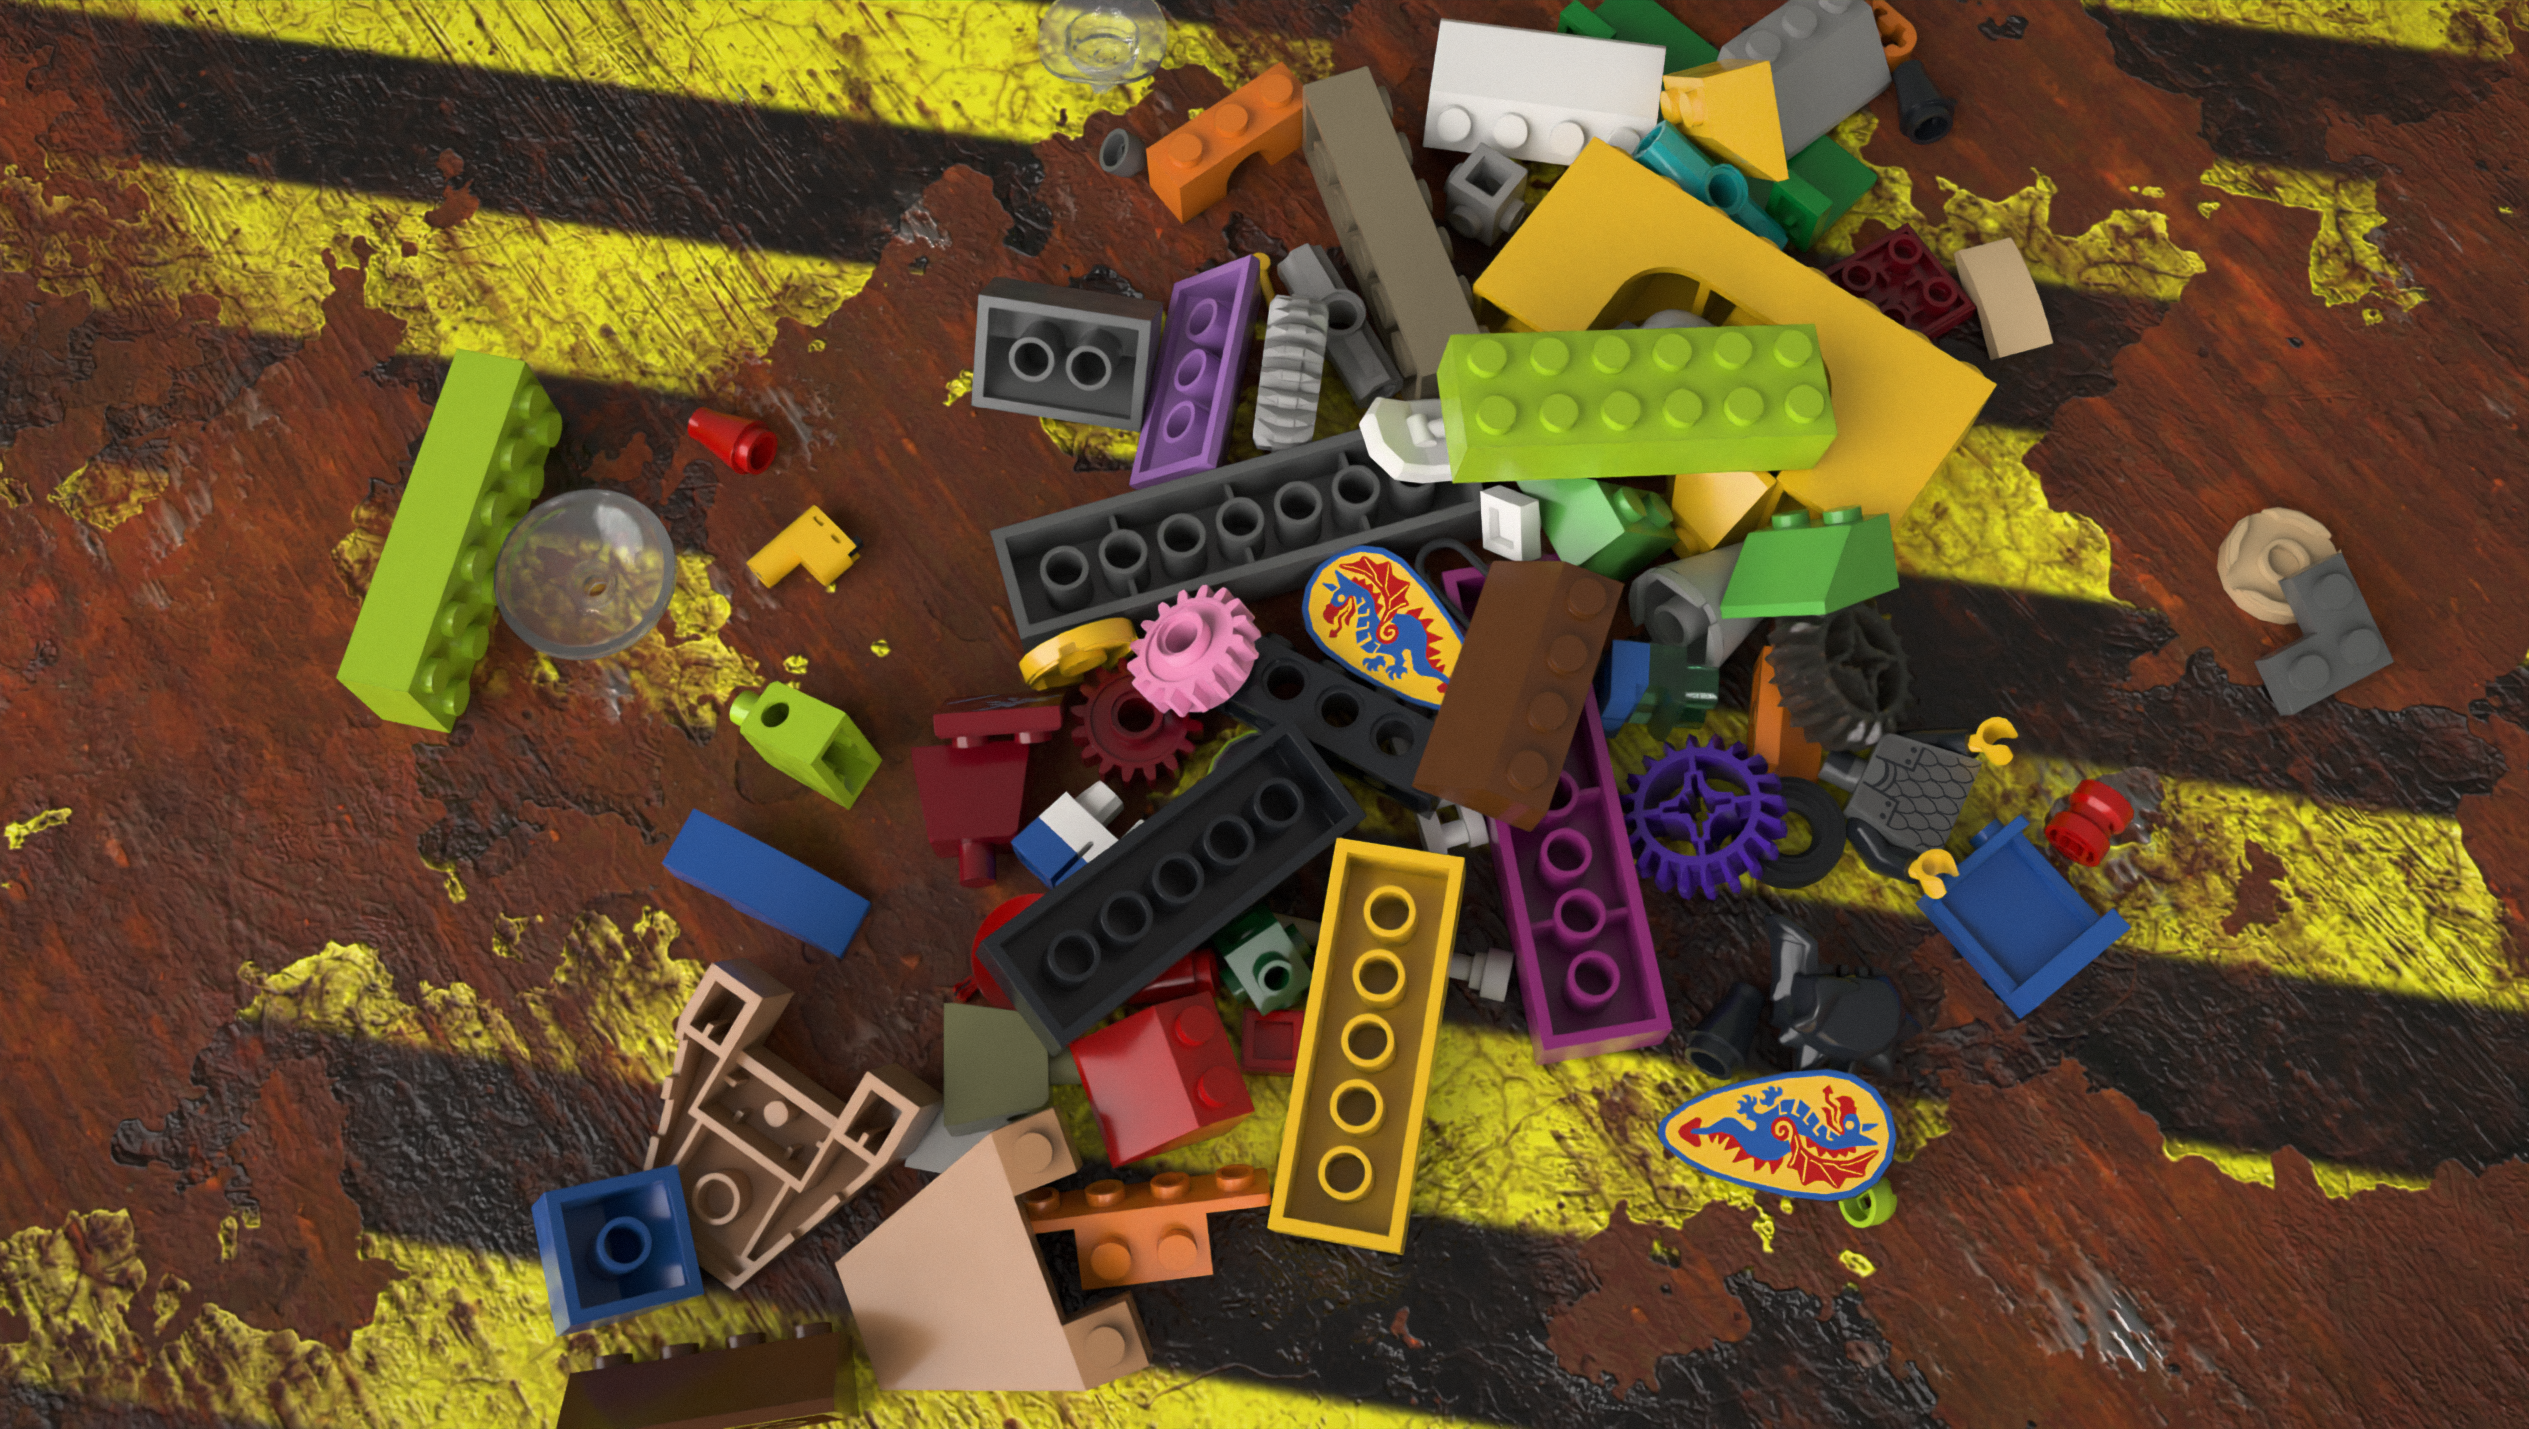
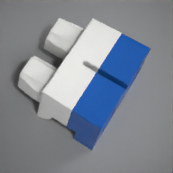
M1100 780L1082 792L1076 799L1065 792L1011 841L1017 859L1046 887L1052 890L1118 841L1105 827L1124 810L1123 802ZM1140 819L1125 835H1127L1133 829L1138 827L1144 821Z

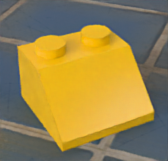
M1723 59L1662 76L1665 90L1660 94V107L1664 120L1667 119L1702 153L1719 164L1723 163L1734 166L1743 176L1777 182L1789 179L1770 60Z

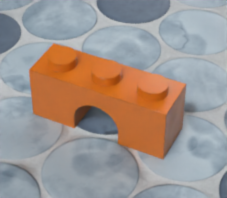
M1281 61L1146 149L1150 187L1182 224H1185L1227 196V182L1231 173L1249 155L1259 151L1272 166L1302 146L1303 84Z

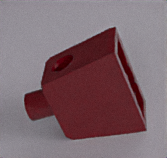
M1015 740L992 741L988 745L972 748H954L952 744L911 747V758L927 835L936 856L940 858L958 857L959 885L963 887L984 888L995 885L997 883L996 854L1015 853L1011 841L1028 825L1036 767L1031 744L1015 743Z

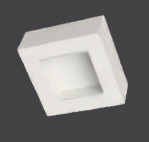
M1501 485L1480 491L1483 548L1513 561H1533L1541 558L1539 500Z

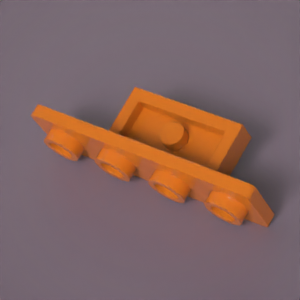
M1247 1164L1227 1165L1218 1169L1215 1174L1189 1177L1188 1174L1183 1172H1166L1154 1176L1149 1182L1124 1184L1119 1180L1106 1179L1093 1182L1082 1190L1059 1192L1052 1187H1039L1021 1194L1035 1234L1074 1229L1082 1290L1213 1275L1207 1213L1262 1207L1271 1204L1267 1169H1254Z

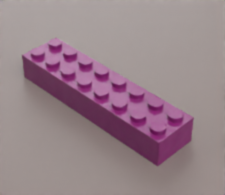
M1555 553L1543 555L1541 558L1533 561H1561V559ZM1475 567L1444 571L1441 574L1439 590L1471 621L1486 578ZM1449 613L1465 638L1467 630ZM1591 682L1547 814L1531 832L1483 814L1512 952H1514L1513 959L1536 1066L1658 1045L1664 1041L1672 1030L1602 722Z

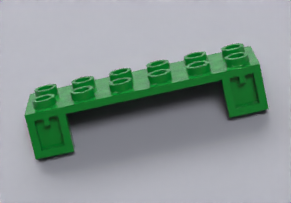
M1574 0L1560 12L1557 33L1666 46L1663 75L1716 62L1720 53L1654 0H1605L1593 12L1578 0ZM1662 78L1661 92L1665 90L1663 78ZM1659 102V110H1658L1657 124L1660 123V122H1662V121H1664V118H1663V115H1662V112H1661L1660 102ZM1825 134L1786 161L1789 179L1777 182L1744 176L1748 185V196L1787 231L1786 237L1804 253L1875 185L1877 175ZM1708 157L1715 165H1719V163Z

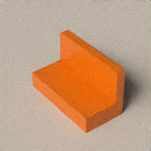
M1764 646L1753 666L1746 746L1749 752L1748 758L1760 754L1767 761L1769 767L1767 773L1777 774L1778 777H1799L1818 784L1819 778L1817 775L1820 770L1827 675L1823 672L1787 668L1789 649Z

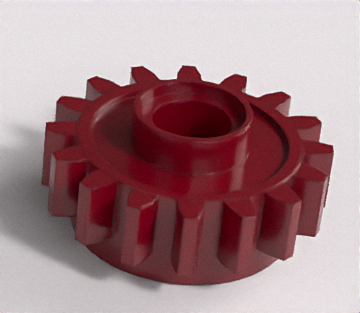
M1120 657L1118 658L1119 672L1110 675L1107 670L1100 666L1095 669L1099 685L1094 688L1090 685L1081 684L1078 688L1080 698L1086 705L1071 706L1070 714L1072 721L1079 725V727L1071 731L1075 747H1085L1080 755L1082 763L1086 768L1097 764L1100 765V779L1105 784L1116 777L1123 780L1124 788L1127 791L1132 790L1135 782H1146L1151 790L1157 789L1158 778L1166 774L1174 780L1180 777L1178 765L1182 760L1189 762L1196 760V747L1190 741L1204 740V724L1196 720L1203 716L1204 713L1202 711L1188 712L1185 717H1180L1172 708L1165 714L1160 712L1133 686L1132 682L1136 677L1127 669L1128 661L1126 658ZM1135 716H1145L1153 721L1149 728L1141 732H1130L1123 728L1126 721Z

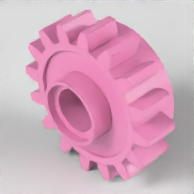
M1202 585L1195 598H1192L1184 589L1179 591L1177 604L1171 608L1168 604L1161 602L1158 605V612L1161 616L1155 622L1144 620L1141 623V627L1147 632L1145 638L1132 641L1130 644V648L1139 656L1127 664V669L1136 677L1132 684L1149 702L1164 714L1171 708L1180 717H1185L1188 712L1202 711L1204 713L1209 711V709L1228 700L1241 688L1252 670L1255 659H1258L1259 653L1255 649L1254 641L1261 637V632L1252 623L1255 616L1239 598H1235L1224 587L1215 594L1208 585Z

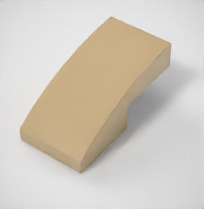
M2011 237L1954 253L1962 289L1977 306L1990 361L2053 344L2037 289L2023 257Z

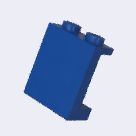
M2022 813L2006 826L1996 818L1968 842L1976 850L1961 863L1953 857L1959 871L1958 877H1953L1947 873L1935 875V877L1943 881L1947 893L1939 899L1930 898L1925 893L1915 903L2019 1019L2038 1007L2131 928L2114 908L2100 917L2023 835L2022 830L2030 822Z

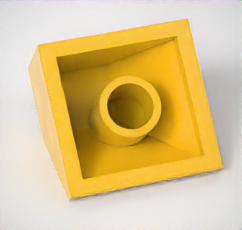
M1768 471L1666 475L1664 501L1673 514V521L1670 524L1680 540L1671 546V549L1678 557L1684 559L1742 542L1746 539L1748 533L1755 531L1778 481Z

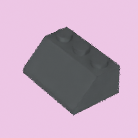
M995 276L978 294L971 406L1141 432L1158 358L1164 302Z

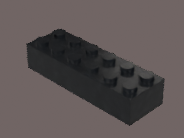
M1288 716L983 939L975 955L1054 1058L1336 843L1337 838H1343L1350 833L1367 815L1295 722Z

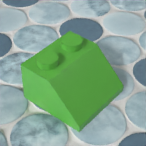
M1587 478L1516 481L1524 495L1539 500L1541 526L1561 561L1569 562L1610 579L1625 581L1680 541L1670 524L1673 521V514L1669 506L1655 492Z
M1849 505L1823 511V518L1810 519L1808 509L1792 510L1772 515V526L1747 534L1721 602L1720 611L1722 619L1822 615L1899 588L1889 513L1862 515L1861 505Z

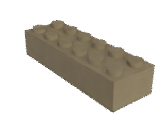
M1368 66L1303 85L1302 150L1379 341L1403 378V388L1400 390L1404 401L1440 398L1436 372L1450 335L1486 334L1490 332L1484 324L1477 326L1471 312L1474 308V300L1470 285L1464 275L1457 277L1450 261L1453 260V249L1449 235L1443 226L1436 228L1430 213L1433 211V203L1429 188L1424 179L1416 180L1410 166L1413 164V156L1406 134L1404 132L1396 133L1391 122V119H1393V108L1389 93L1384 85L1376 86Z

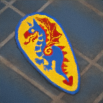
M1359 545L1332 555L1320 564L1305 587L1302 603L1306 631L1319 649L1347 671L1373 686L1388 689L1403 701L1414 706L1438 711L1464 637L1428 584L1403 558L1381 547Z
M1830 1069L1786 1072L1710 1090L1676 1108L1663 1118L1658 1128L1659 1140L1665 1148L1684 1163L1711 1177L1741 1187L1786 1198L1828 1203L1855 1199L1878 1185L1893 1163L1897 1143V1133L1892 1111L1877 1089L1854 1074Z

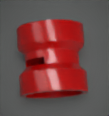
M2086 779L2082 780L2070 794V807L2066 811L2055 814L2044 831L2049 843L2062 855L2078 864L2096 867L2110 850L2109 839L2112 837L2111 835L2121 834L2134 818V810L2123 795L2112 787L2099 781Z

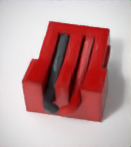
M970 975L964 981L955 984L952 991L957 999H961L966 1004L979 991L975 979Z

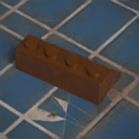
M1493 561L1487 573L1411 787L1531 832L1548 812L1624 584L1566 561Z
M819 1322L792 1327V1339L766 1343V1333L758 1332L725 1338L726 1349L700 1353L699 1343H683L661 1347L658 1349L659 1360L633 1363L632 1353L595 1357L591 1359L592 1370L570 1373L556 1429H793L859 1418L852 1337L841 1331L833 1332L832 1322Z

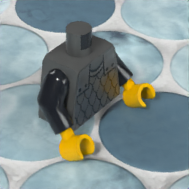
M2001 717L1985 720L1978 730L1974 727H1940L1898 730L1894 734L1882 733L1869 751L1866 759L1833 744L1817 777L1849 792L1841 809L1846 824V837L1868 870L1909 884H1915L1920 880L1926 895L1933 899H1939L1947 891L1943 881L1935 877V875L1947 873L1953 877L1959 876V871L1952 855L1943 850L1983 763L1974 758L1980 752H1984L1991 763L1999 766L2008 764L2013 758L2010 748L2006 745H1993V743L2000 738H2017L2018 734L2012 723Z

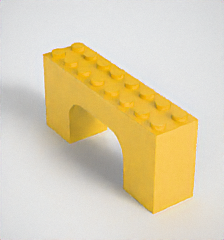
M1596 136L1592 138L1473 285L1474 308L1471 312L1477 326L1486 325L1490 333L1612 330L1626 320L1636 326H1640L1656 312L1667 309L1691 312L1712 322L1717 327L1815 324L1838 435L1813 469L1781 470L1776 477L1778 482L1755 530L1772 526L1771 516L1781 512L1808 509L1810 519L1823 518V511L1849 505H1861L1862 515L1889 513L1893 538L1964 440L1997 386L1996 383L1984 377L1983 373L1976 366L1953 358L1934 346L1929 338L1921 332L1906 329L1882 314L1880 309L1872 302L1851 295L1832 283L1822 271L1804 266L1783 253L1772 240L1754 235L1733 222L1720 208L1707 206L1683 191L1680 185L1673 179L1655 174L1634 161L1633 157L1626 150L1618 146H1610Z

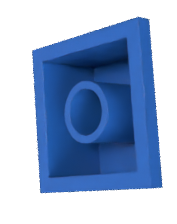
M677 1164L547 1191L531 1207L556 1337L629 1320L704 1294Z

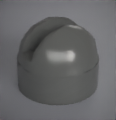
M1121 128L1111 131L1100 149L1099 161L1102 169L1118 177L1131 178L1135 176L1137 172L1142 171L1147 166L1145 142L1137 135Z

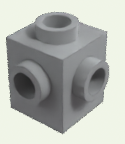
M1481 142L1464 163H1459L1452 170L1445 182L1443 192L1447 194L1444 219L1449 221L1451 226L1462 236L1470 239L1476 238L1491 247L1503 231L1509 234L1512 233L1520 224L1527 211L1528 204L1523 200L1528 170Z

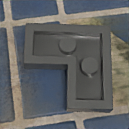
M2342 553L2328 555L2278 581L2304 636L2255 660L2254 663L2280 716L2295 714L2394 662Z

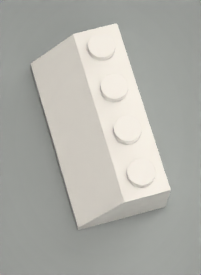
M1441 18L1423 147L1472 153L1483 142L1507 158L1570 166L1592 138L1596 136L1610 146H1618L1631 155L1639 142L1657 124L1666 46Z

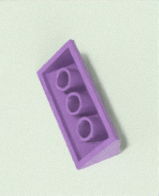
M1252 254L1174 283L1129 486L1139 490L1226 466L1261 302L1260 260Z

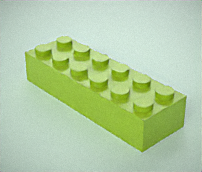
M1815 324L1450 335L1436 372L1452 483L1813 469L1838 435Z
M459 348L456 350L336 677L382 720L451 734L456 717L463 714L468 705L470 697L468 682L476 660H480L487 650L489 643L488 625L493 610L505 598L508 587L506 573L513 553L518 552L524 543L526 515L532 499H537L542 491L544 484L543 467L549 449L557 445L562 432L560 413L526 361Z

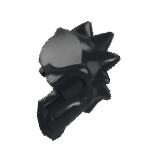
M1766 913L1764 915L1765 926L1769 929L1768 937L1770 938L1771 954L1770 1000L1774 1002L1773 1012L1769 1014L1767 1020L1768 1024L1782 1029L1778 1036L1780 1044L1797 1049V1071L1823 1070L1827 1067L1830 1070L1850 1073L1859 1077L1864 1066L1886 1078L1893 1077L1897 1045L1917 1036L1923 1029L1922 1025L1904 1005L1902 992L1893 979L1887 975L1886 971L1879 967H1870L1868 974L1867 967L1855 966L1854 973H1849V965L1837 964L1836 972H1834L1833 964L1818 963V942L1808 930L1788 917L1776 913Z

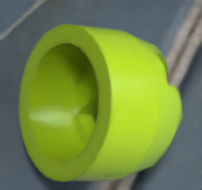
M1883 1176L1878 1185L1859 1197L1838 1201L1845 1219L1851 1225L1858 1228L1879 1225L1889 1220L1894 1214L1898 1203L1897 1195L1892 1193L1891 1182ZM1870 1197V1208L1867 1207L1864 1198Z

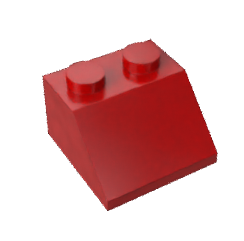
M1210 991L1152 1005L1083 1037L1069 1046L1112 1168L1224 1136L1255 1112Z

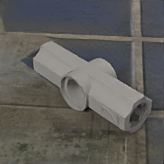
M1306 243L1290 251L1289 255L1277 265L1278 276L1290 296H1292V293L1308 295L1310 299L1325 301L1329 310L1324 359L1331 362L1358 409L1369 408L1376 397L1391 399L1393 395L1403 388V378L1366 320V308L1362 299L1347 289L1321 245L1313 246ZM1339 322L1351 327L1345 330H1335L1330 328L1329 325Z

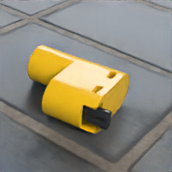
M812 505L750 558L746 564L755 576L769 589L800 563L822 585L828 587L860 557L857 552L864 547V544L857 535L850 539L817 506Z

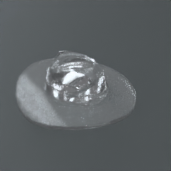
M1056 0L1046 12L1038 32L1039 57L1046 70L1062 80L1089 84L1095 94H1107L1116 85L1135 83L1145 79L1160 66L1167 48L1166 21L1161 9L1154 0Z

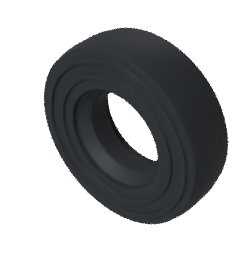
M1779 777L1782 789L1777 795L1786 798L1789 811L1799 814L1808 822L1812 832V841L1809 848L1800 854L1787 855L1780 853L1777 861L1759 858L1758 862L1764 872L1759 881L1776 888L1797 889L1820 881L1835 867L1845 847L1846 824L1839 805L1825 789L1803 778ZM1741 832L1731 834L1732 842L1741 834Z

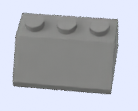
M1790 0L1724 44L1716 60H1770L1786 161L1884 92L1892 82L1872 7L1864 0Z

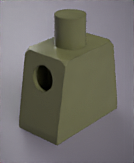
M944 1003V1127L951 1137L996 1129L1054 1106L1053 1085L1082 1084L1069 1046L1053 1058L1018 1011L959 1003Z

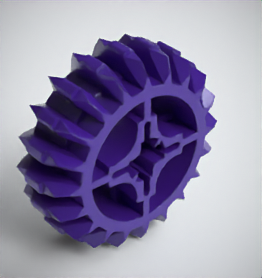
M1689 733L1685 742L1686 749L1676 751L1672 743L1665 741L1663 745L1665 757L1660 761L1644 754L1642 764L1647 774L1628 773L1626 782L1633 793L1619 795L1622 813L1626 814L1623 817L1633 859H1637L1635 868L1638 874L1645 879L1655 875L1654 882L1657 888L1664 893L1677 883L1681 897L1688 901L1694 895L1697 886H1702L1707 899L1715 901L1719 893L1718 885L1727 882L1732 892L1740 894L1742 883L1739 876L1745 872L1752 878L1761 880L1764 872L1758 862L1759 858L1777 861L1780 853L1777 845L1772 840L1786 838L1788 828L1785 821L1781 820L1780 817L1786 815L1789 808L1786 798L1777 795L1782 789L1778 775L1767 773L1769 767L1762 755L1757 754L1748 758L1747 746L1740 740L1726 750L1723 738L1716 733L1711 737L1706 747H1701L1698 738ZM1708 779H1718L1732 783L1741 788L1747 795L1735 797L1733 791L1717 792L1709 787ZM1684 785L1680 794L1673 799L1665 801L1671 793ZM1701 797L1707 810L1710 811V813L1706 812L1709 819L1702 822L1703 837L1693 821H1698L1696 814L1702 812ZM1741 832L1730 845L1720 850V845L1727 836ZM1669 836L1671 841H1688L1693 844L1696 856L1681 855L1670 851L1658 843L1655 838Z

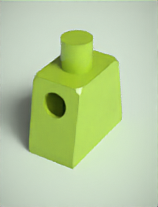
M779 681L770 683L761 696L751 690L743 691L737 696L731 706V722L741 727L740 733L766 762L850 810L882 762V758L847 713Z

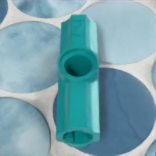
M1667 119L1655 125L1631 154L1634 156V161L1659 176H1667L1680 185L1683 191L1707 206L1720 208L1733 222L1749 232L1772 240L1781 251L1789 239L1786 237L1787 231L1748 196V185L1742 173L1729 164L1715 165Z

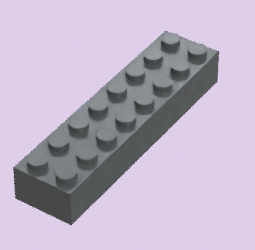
M1361 429L994 529L990 533L1026 655L1040 644L1061 633L1103 619L1120 617L1130 619L1135 628L1136 635L1145 633L1146 631L1141 627V623L1144 620L1155 622L1161 616L1158 612V605L1164 602L1170 608L1177 604L1179 591L1184 589L1192 598H1195L1202 585H1208L1215 594L1224 587L1245 605L1305 588L1320 564L1332 555L1359 545L1385 548L1405 560L1417 556L1423 546L1434 539L1449 538L1465 543L1483 538L1480 491L1484 489L1481 482L1452 483V481L1415 483L1394 480L1369 456ZM1447 547L1437 548V549H1435V550H1433V551H1437V550L1444 549V548H1447Z

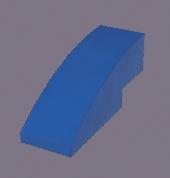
M694 808L662 862L674 877L729 902L734 909L842 960L872 906L868 900L805 864Z

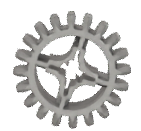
M1292 293V296L1276 295L1270 302L1252 437L1257 449L1268 450L1274 453L1312 442L1329 310L1325 301L1310 299L1308 295Z

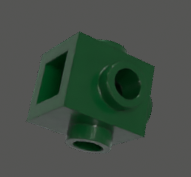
M1261 902L1231 922L1212 937L1213 942L1228 963L1227 967L1219 971L1222 979L1239 1004L1251 998L1262 1016H1265L1272 1010H1282L1293 1005L1302 997L1305 988L1311 985L1312 973L1304 961L1314 955L1294 923L1283 929L1264 902Z

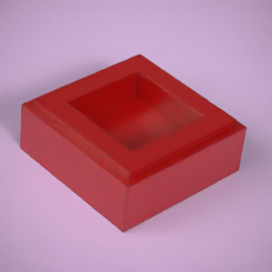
M1243 1007L1240 1057L1241 1074L1294 1077L1306 1011L1272 1010L1265 1016H1262L1257 1008Z

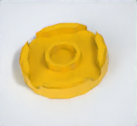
M1123 617L1103 619L1066 631L1040 644L1023 657L1019 662V667L1027 687L1030 685L1031 689L1040 692L1058 690L1083 682L1084 673L1100 665L1105 670L1118 666V658L1125 657L1127 660L1133 655L1134 651L1130 648V644L1132 641L1138 640V637L1130 619Z

